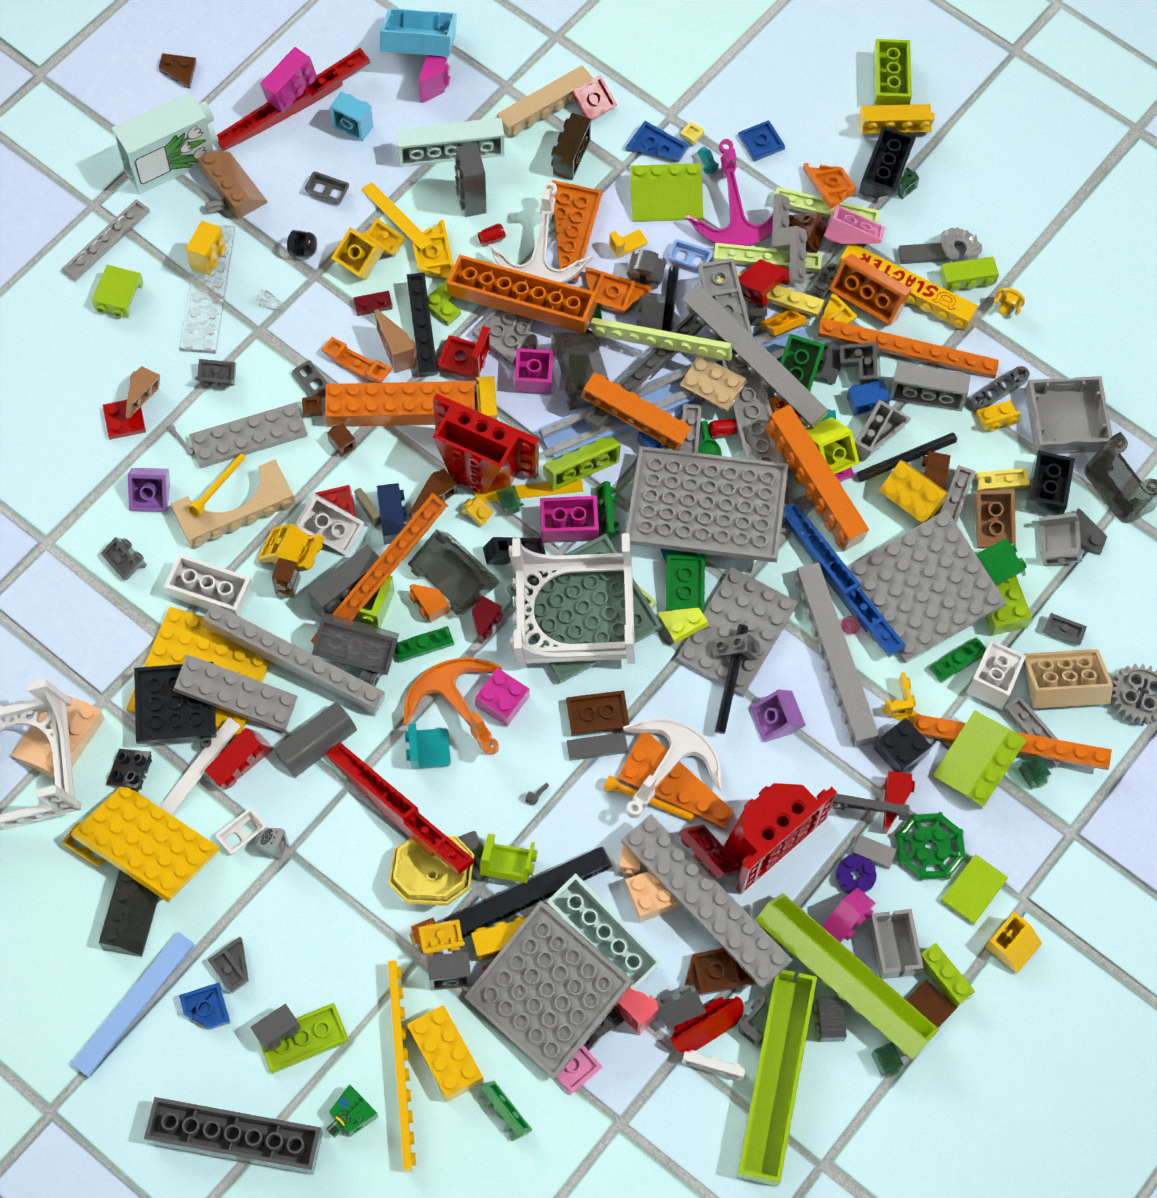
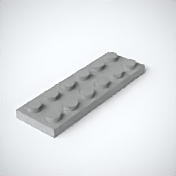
M296 402L189 434L200 469L237 458L239 454L248 455L308 436Z
M188 654L173 689L174 692L284 733L298 698L295 694Z

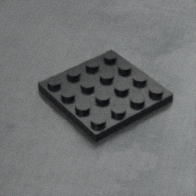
M183 664L134 668L137 744L217 737L216 707L173 691Z

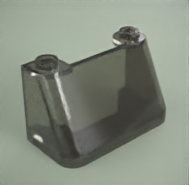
M568 332L551 334V350H554L553 356H555L559 364L565 385V393L569 398V401H567L569 411L593 405L581 398L582 391L593 372L601 374L609 380L599 347H601L600 340L594 334Z
M1119 432L1112 436L1087 463L1084 474L1115 516L1121 522L1128 524L1153 511L1157 506V480L1149 478L1142 482L1121 455L1126 450L1128 441Z
M437 529L407 563L412 568L410 571L415 576L427 578L450 600V610L456 615L467 613L475 606L481 595L485 597L500 582L451 534Z

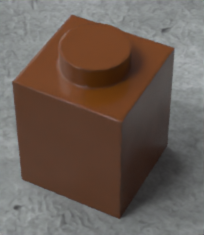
M343 423L333 426L327 432L329 443L341 457L356 448L354 436Z

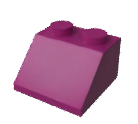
M426 55L418 81L420 103H425L444 93L446 86H449L451 76H448L450 65H448L447 57Z

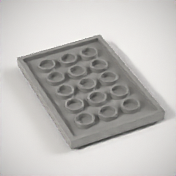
M731 567L703 613L709 626L688 637L677 655L676 661L725 687L731 656L715 658L713 656V640L736 635L739 624L748 626L747 633L759 642L760 651L758 652V660L751 661L745 655H742L734 692L744 697L798 606V601Z

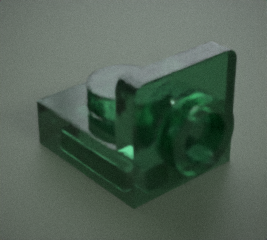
M908 167L904 170L903 180L898 186L897 195L901 199H904L917 189L919 183L917 173Z

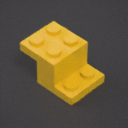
M292 523L274 527L271 529L256 560L262 564L268 562L277 564L278 558L297 562L299 572L307 571L313 567L314 559L322 549V543L325 538L320 534L309 536Z

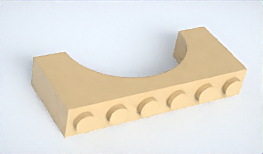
M276 459L258 466L260 473L258 490L247 503L237 509L226 512L204 510L199 517H194L187 510V507L192 502L188 496L171 503L174 515L190 548L200 547L209 540L218 539L228 532H235L244 525L253 524L258 519L272 516L275 512L281 509H288L295 504L294 495Z

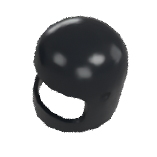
M292 230L287 239L289 255L306 258L312 257L317 250V238L312 232Z

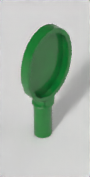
M701 421L703 441L699 444L698 453L722 456L719 444L711 439L708 421Z

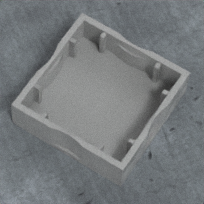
M1102 376L1075 377L1072 379H1034L1028 381L1025 388V396L1035 455L1038 450L1053 454L1109 451L1114 440L1110 419L1105 406L1106 397Z

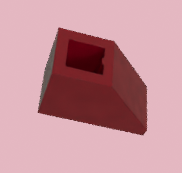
M482 595L472 609V620L478 642L481 644L485 639L488 640L490 638L495 623L498 624L503 616L501 605Z

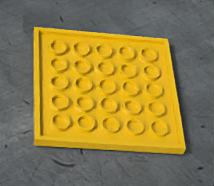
M169 606L144 667L183 664L188 654L207 662L213 661L217 666L257 681H264L271 663L270 661L204 628V616ZM135 689L126 708L127 712L135 714ZM216 707L217 732L228 718H231L240 725V728L230 739L233 741L244 730L248 719Z

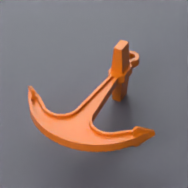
M467 657L446 660L432 666L415 680L408 691L404 706L403 725H408L416 712L420 700L424 696L433 693L440 694L471 727V735L476 739L484 754H496L499 751L498 741L492 738L491 732L485 726L483 719L477 711L475 713L471 712L456 687V680L467 672L494 673L497 668L502 670V666L487 660Z

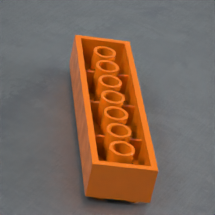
M460 254L447 281L449 296L583 334L586 333L597 306V292Z
M474 381L326 384L327 427L338 426L341 423L345 427L435 425L433 398L436 393L475 410Z
M789 404L770 414L766 426L768 437L774 440L778 453L784 456L786 459L785 463L789 464L788 468L790 470H793L797 483L805 489L807 499L809 501L812 500L816 513L824 519L825 527L834 535L836 545L839 548L841 547L843 551H846L861 543L869 531L868 526L791 405Z

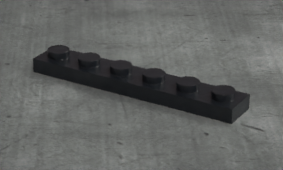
M425 273L406 274L419 376L438 374Z

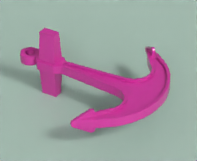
M723 139L719 144V151L723 154L720 158L722 177H727L730 223L724 229L718 230L689 215H686L685 218L699 234L714 244L752 246L763 241L772 233L773 215L761 225L751 224L746 219L734 174L737 169L735 148L733 149V142L731 140ZM723 145H728L729 148L725 149Z

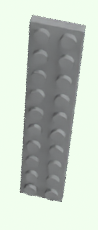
M652 814L621 839V843L761 989L766 987L793 961Z

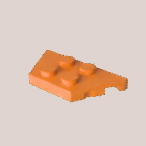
M803 163L804 172L829 209L855 194L856 186L842 167L820 165L819 168L809 167V163Z
M585 268L587 287L589 291L597 292L598 307L625 315L639 303L640 297H644V292L651 293L652 286L593 268Z

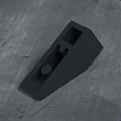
M492 537L483 547L486 564H510L509 546L512 545V539L516 537ZM520 538L524 548L546 555L541 538Z

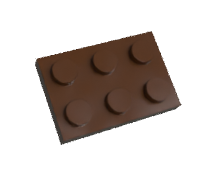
M624 690L566 697L571 737L623 730V727L630 725Z

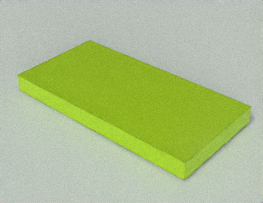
M335 1003L296 1018L301 1027L298 1030L299 1033L291 1039L286 1038L277 1049L265 1052L261 1046L271 1074L350 1042Z

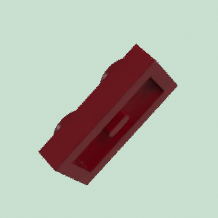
M389 290L353 297L357 316L374 313V310L377 309L380 312L393 309Z

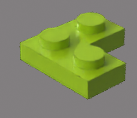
M447 278L428 295L429 310L449 326L461 315V311L451 303L455 297L448 295Z

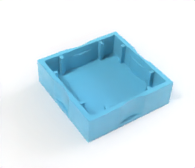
M388 8L386 20L383 22L380 30V51L449 57L456 35L457 13Z

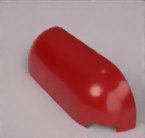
M737 996L734 999L720 997L704 1007L706 1013L675 1026L674 1033L670 1037L674 1048L680 1053L689 1052V1050L697 1051L733 1028L743 1015L744 1005L742 999Z

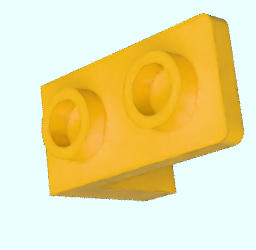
M640 229L623 237L619 236L616 231L609 233V246L617 258L648 244V240Z
M905 672L900 673L899 684L904 701L895 700L889 703L887 709L889 718L910 715L914 707H916L914 695L911 696L910 693L911 682L909 678H906Z

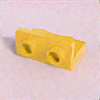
M1011 400L976 411V416L984 432L989 430L995 431L1006 425L1012 426L1018 422L1021 415L1019 410H1015Z

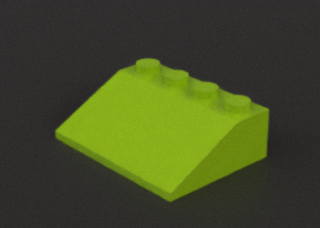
M701 163L630 165L632 222L687 220L685 218L686 215L703 220Z
M974 710L932 776L983 808L1027 739Z

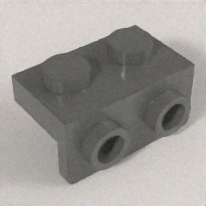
M199 359L198 373L195 376V380L200 381V385L211 386L212 382L218 383V387L229 388V384L235 385L237 363Z

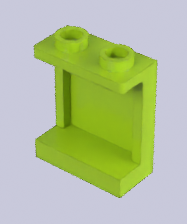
M106 265L92 298L94 309L100 313L113 314L119 318H129V307L137 288H142L144 283L141 273Z
M390 575L375 593L378 595L371 611L360 608V623L381 628L395 592L393 576Z
M488 833L481 857L479 875L527 883L529 875L533 876L535 864L532 862L537 860L538 850H534L535 842H531L530 849L495 844L496 834Z

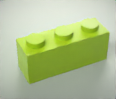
M994 256L942 264L939 276L942 287L948 291L955 292L965 288L973 289L978 286H992L996 284L999 272Z
M937 943L921 953L923 970L953 1005L958 1008L973 996L976 991Z

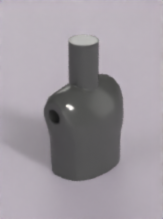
M471 831L458 838L474 853V865L477 870H480V856L483 854L484 846L477 832Z

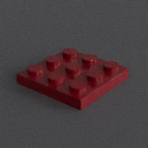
M704 824L683 828L678 833L681 837V842L687 848L693 850L694 856L698 861L704 862L708 867V872L713 877L720 879L740 873L742 865Z

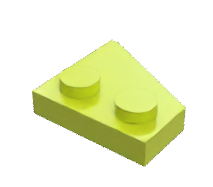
M700 608L657 613L675 644L709 626Z

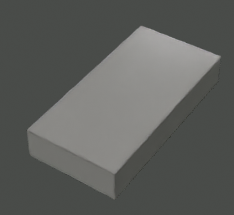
M859 834L852 854L863 856L872 863L890 869L897 849Z

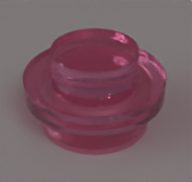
M847 616L841 622L842 630L849 635L855 634L860 629V621L854 616Z

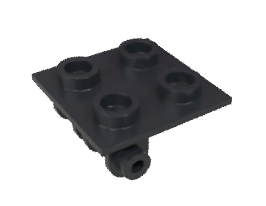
M119 748L106 785L128 787L137 792L142 790L144 782L142 779L147 777L144 773H148L150 763L152 762L151 751Z

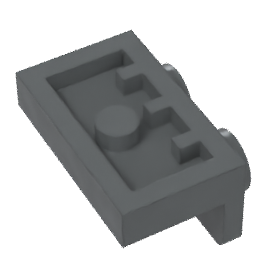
M114 537L100 553L123 580H128L139 567L145 568L147 566L143 560V555L132 548V543L126 538Z

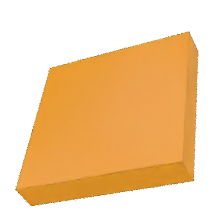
M789 309L761 321L759 326L760 329L776 336L807 323L806 316Z

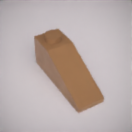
M143 366L132 372L126 405V418L129 419L159 389L160 374Z

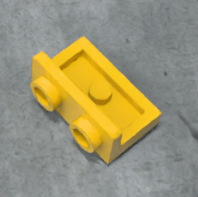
M376 218L367 233L365 231L362 233L385 249L383 253L387 256L389 253L395 256L406 240L403 235L378 218Z
M459 919L418 927L422 952L428 953V956H432L434 952H440V950L448 949V952L460 950V946L465 945L462 939Z

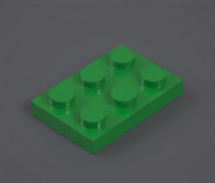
M667 555L666 611L700 608L701 612L704 613L705 556Z

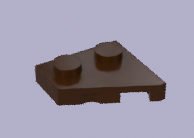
M162 53L159 71L170 76L176 82H182L186 88L190 89L197 60L196 57Z

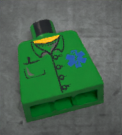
M348 1085L329 1111L334 1121L326 1130L333 1138L342 1130L349 1136H352L376 1120L378 1113L351 1085Z

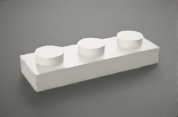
M694 1050L685 1051L681 1063L742 1081L745 1069L741 1068L742 1065L730 1062L727 1064L721 1062V1059L718 1057L709 1056L707 1058Z

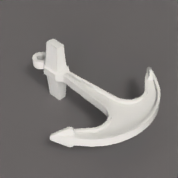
M547 182L543 186V196L541 197L539 209L542 218L533 255L527 263L522 265L514 264L491 244L488 247L496 263L500 266L566 283L577 276L593 257L589 256L578 260L564 269H554L547 263L549 222L552 221L556 203L554 196L557 194L555 183Z
M662 718L638 721L623 727L624 731L634 734H662L670 744V749L654 775L648 776L634 795L633 801L628 803L626 814L630 818H638L649 802L654 798L656 787L681 759L686 756H696L702 759L718 790H722L721 766L718 755L711 743L694 728L675 720Z

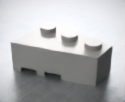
M879 400L855 440L858 457L863 460L868 459L899 433L911 418Z

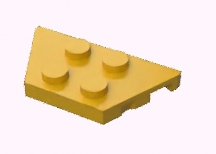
M444 219L438 221L439 224L433 228L429 227L423 232L432 241V244L422 250L413 241L412 246L418 273L424 272L426 275L449 279L454 263Z

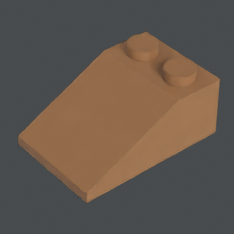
M378 309L374 310L376 330L394 373L415 367L417 355L414 340H410L408 333Z
M1015 490L974 491L977 547H990L1007 538L1009 543L1013 542L1016 546Z

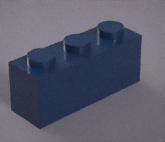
M399 483L376 486L384 544H391L407 524L404 523V518L407 517L406 506L402 507L401 501H405L404 490H400Z

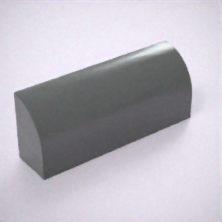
M336 701L275 747L274 751L278 759L296 778L324 757L328 750L354 734L357 728L347 712Z

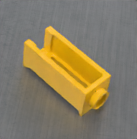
M495 376L476 377L478 412L497 420Z

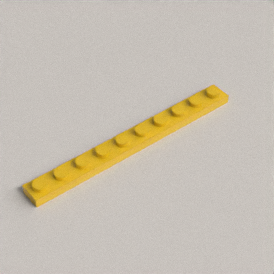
M396 960L388 961L403 1169L404 1173L413 1172V1166H416V1153H411V1145L415 1144L414 1131L410 1132L409 1123H413L412 1110H408V1102H412L411 1089L406 1087V1081H410L409 1068L405 1069V1060H408V1048H403V1040H407L406 1027H402L401 1019H405V1009L400 1007V999H404L403 986L399 987L398 979H402L401 966L397 967Z

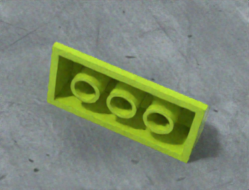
M610 436L600 438L593 444L581 446L577 451L565 453L561 458L547 461L543 465V475L552 491L558 490L619 463L621 445Z

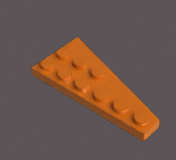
M551 180L557 186V194L554 196L556 199L554 218L559 269H564L574 262L585 258L603 191ZM580 273L570 281L578 283Z
M640 733L617 780L639 790L648 776L654 775L668 750L650 733ZM681 762L673 768L655 789L654 798L690 812L695 817L723 830H726L734 813L725 802Z

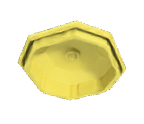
M446 835L469 854L474 861V853L457 836ZM410 838L394 849L388 884L406 904L448 906L470 890L473 864L458 875L436 855H429Z

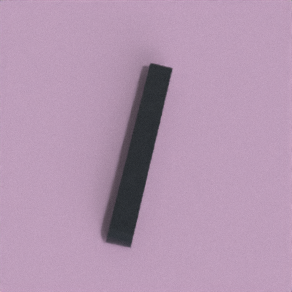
M604 847L596 848L529 880L527 883H522L454 915L444 922L459 919L463 939L470 936L478 928H487L540 901L552 897L574 874H577L585 881L608 870L613 864Z

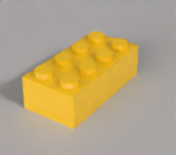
M444 1004L407 1024V1029L446 1102L484 1083L483 1075Z

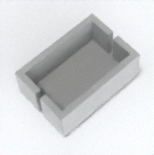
M912 909L893 911L891 917L890 911L871 914L868 922L879 977L881 979L896 978L900 973L902 977L919 975L924 967Z

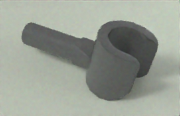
M545 783L536 793L529 791L525 802L535 805L539 796L549 787V784Z

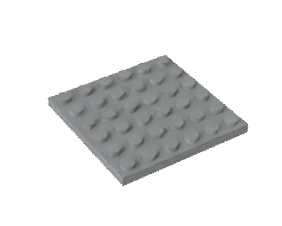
M948 510L943 511L848 567L860 582L862 591L905 643V649L900 651V654L906 663L1007 605Z
M540 901L464 998L553 1079H557L635 981L544 901Z

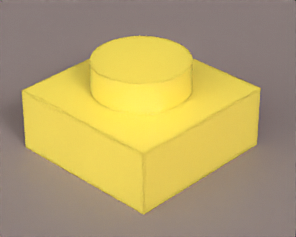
M691 121L680 132V137L692 145H695L704 135V129Z

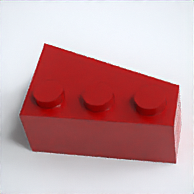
M245 727L204 771L219 787L231 788L239 778L266 757L274 748L259 732Z

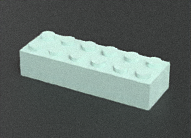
M502 118L396 129L400 167L454 162L456 147L475 143L478 144L481 158L505 156Z
M574 874L546 902L557 914L635 981L630 989L635 990L662 963L577 874Z

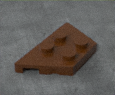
M723 948L692 954L684 984H693L699 996L757 985Z

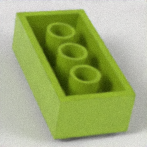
M876 39L873 50L874 106L910 105L912 98L910 40Z
M1014 576L996 586L1007 605L985 617L991 636L1028 628L1032 620L1017 576Z

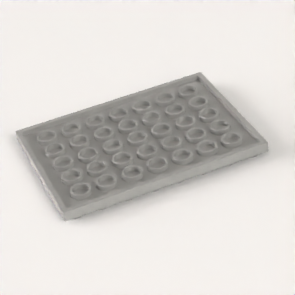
M640 446L626 533L630 534L631 545L777 563L789 464Z

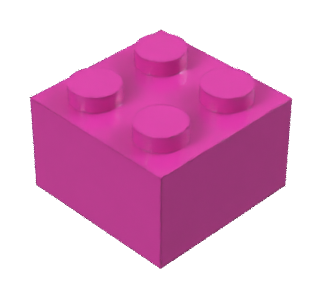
M517 348L514 380L515 391L551 393L554 350Z
M497 668L476 695L475 706L508 727L530 697V688Z

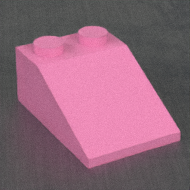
M836 205L828 221L824 236L829 241L840 244H880L885 227Z

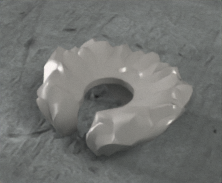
M952 227L941 233L942 250L951 262H956L959 257V252L955 249L954 245L964 244L966 247V252L961 261L977 259L982 252V244L977 241V235L969 233L968 230Z

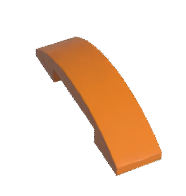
M331 337L321 349L325 355L343 368L373 382L382 383L392 370L391 367L378 360L373 362L350 350L346 343L334 337Z

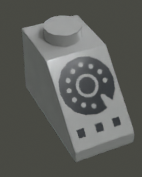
M264 828L263 832L258 834L255 842L258 852L281 860L289 843L286 832L282 828Z

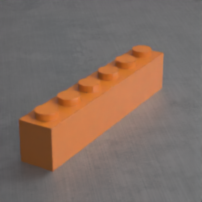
M593 372L581 394V398L673 450L679 451L692 428L685 421L678 420L669 412L662 411L653 403L646 402L639 398L637 394L630 393L623 389L621 385L607 380L605 376Z

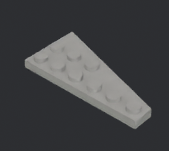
M494 309L472 331V335L478 339L483 326L490 328V349L514 366L517 348L522 349L535 320Z

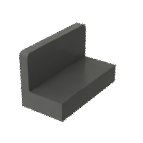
M833 342L825 344L815 378L824 377L830 384H835L842 365L840 363V349Z

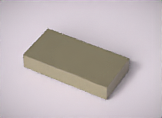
M362 488L354 490L355 499L374 527L380 525V515Z

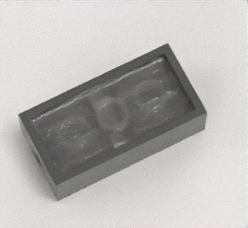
M324 613L312 654L388 676L400 633Z

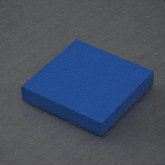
M769 120L738 132V137L754 162L785 150L783 141Z

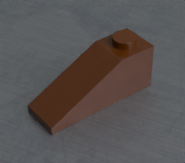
M444 468L433 472L428 478L409 511L410 519L432 493H435L443 501L458 493L457 483Z

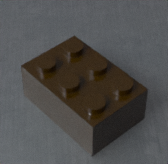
M571 113L569 119L566 118L563 126L564 131L559 133L558 144L553 147L551 156H553L551 166L553 167L554 175L573 180L591 140V118Z

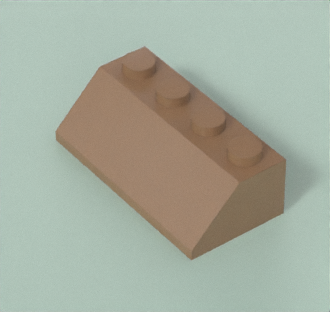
M212 150L197 158L200 171L221 199H224L225 204L237 220L268 203L230 152Z

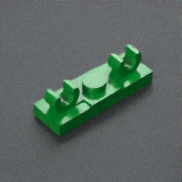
M604 481L595 488L599 537L607 534L608 537H616L620 534L619 531L614 529L619 526V522L614 521L613 517L615 511L613 503L617 498L612 497V494L616 492V489L611 487V482Z
M446 626L397 642L395 653L399 663L453 646L454 641L449 627Z
M975 637L931 665L929 669L939 682L943 683L982 658L986 648L980 639Z
M495 1081L487 1082L481 1087L483 1092L478 1095V1098L482 1099L487 1096L488 1103L485 1104V1108L493 1105L497 1115L509 1124L503 1131L508 1132L511 1129L514 1131V1136L510 1139L511 1141L526 1136L532 1131V1128Z

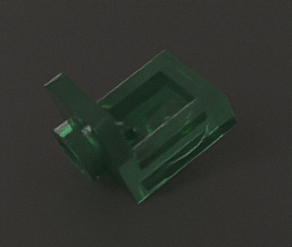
M515 485L496 491L504 513L509 512L511 515L521 511L520 507L524 506V504L520 501Z

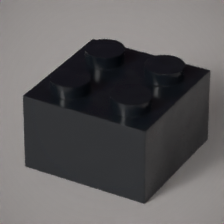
M905 717L876 740L873 749L894 772L906 773L929 754L932 745Z

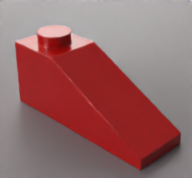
M888 771L885 779L884 802L898 805L905 804L911 792L914 793L915 781H912V774ZM884 813L882 834H887L897 818V814Z

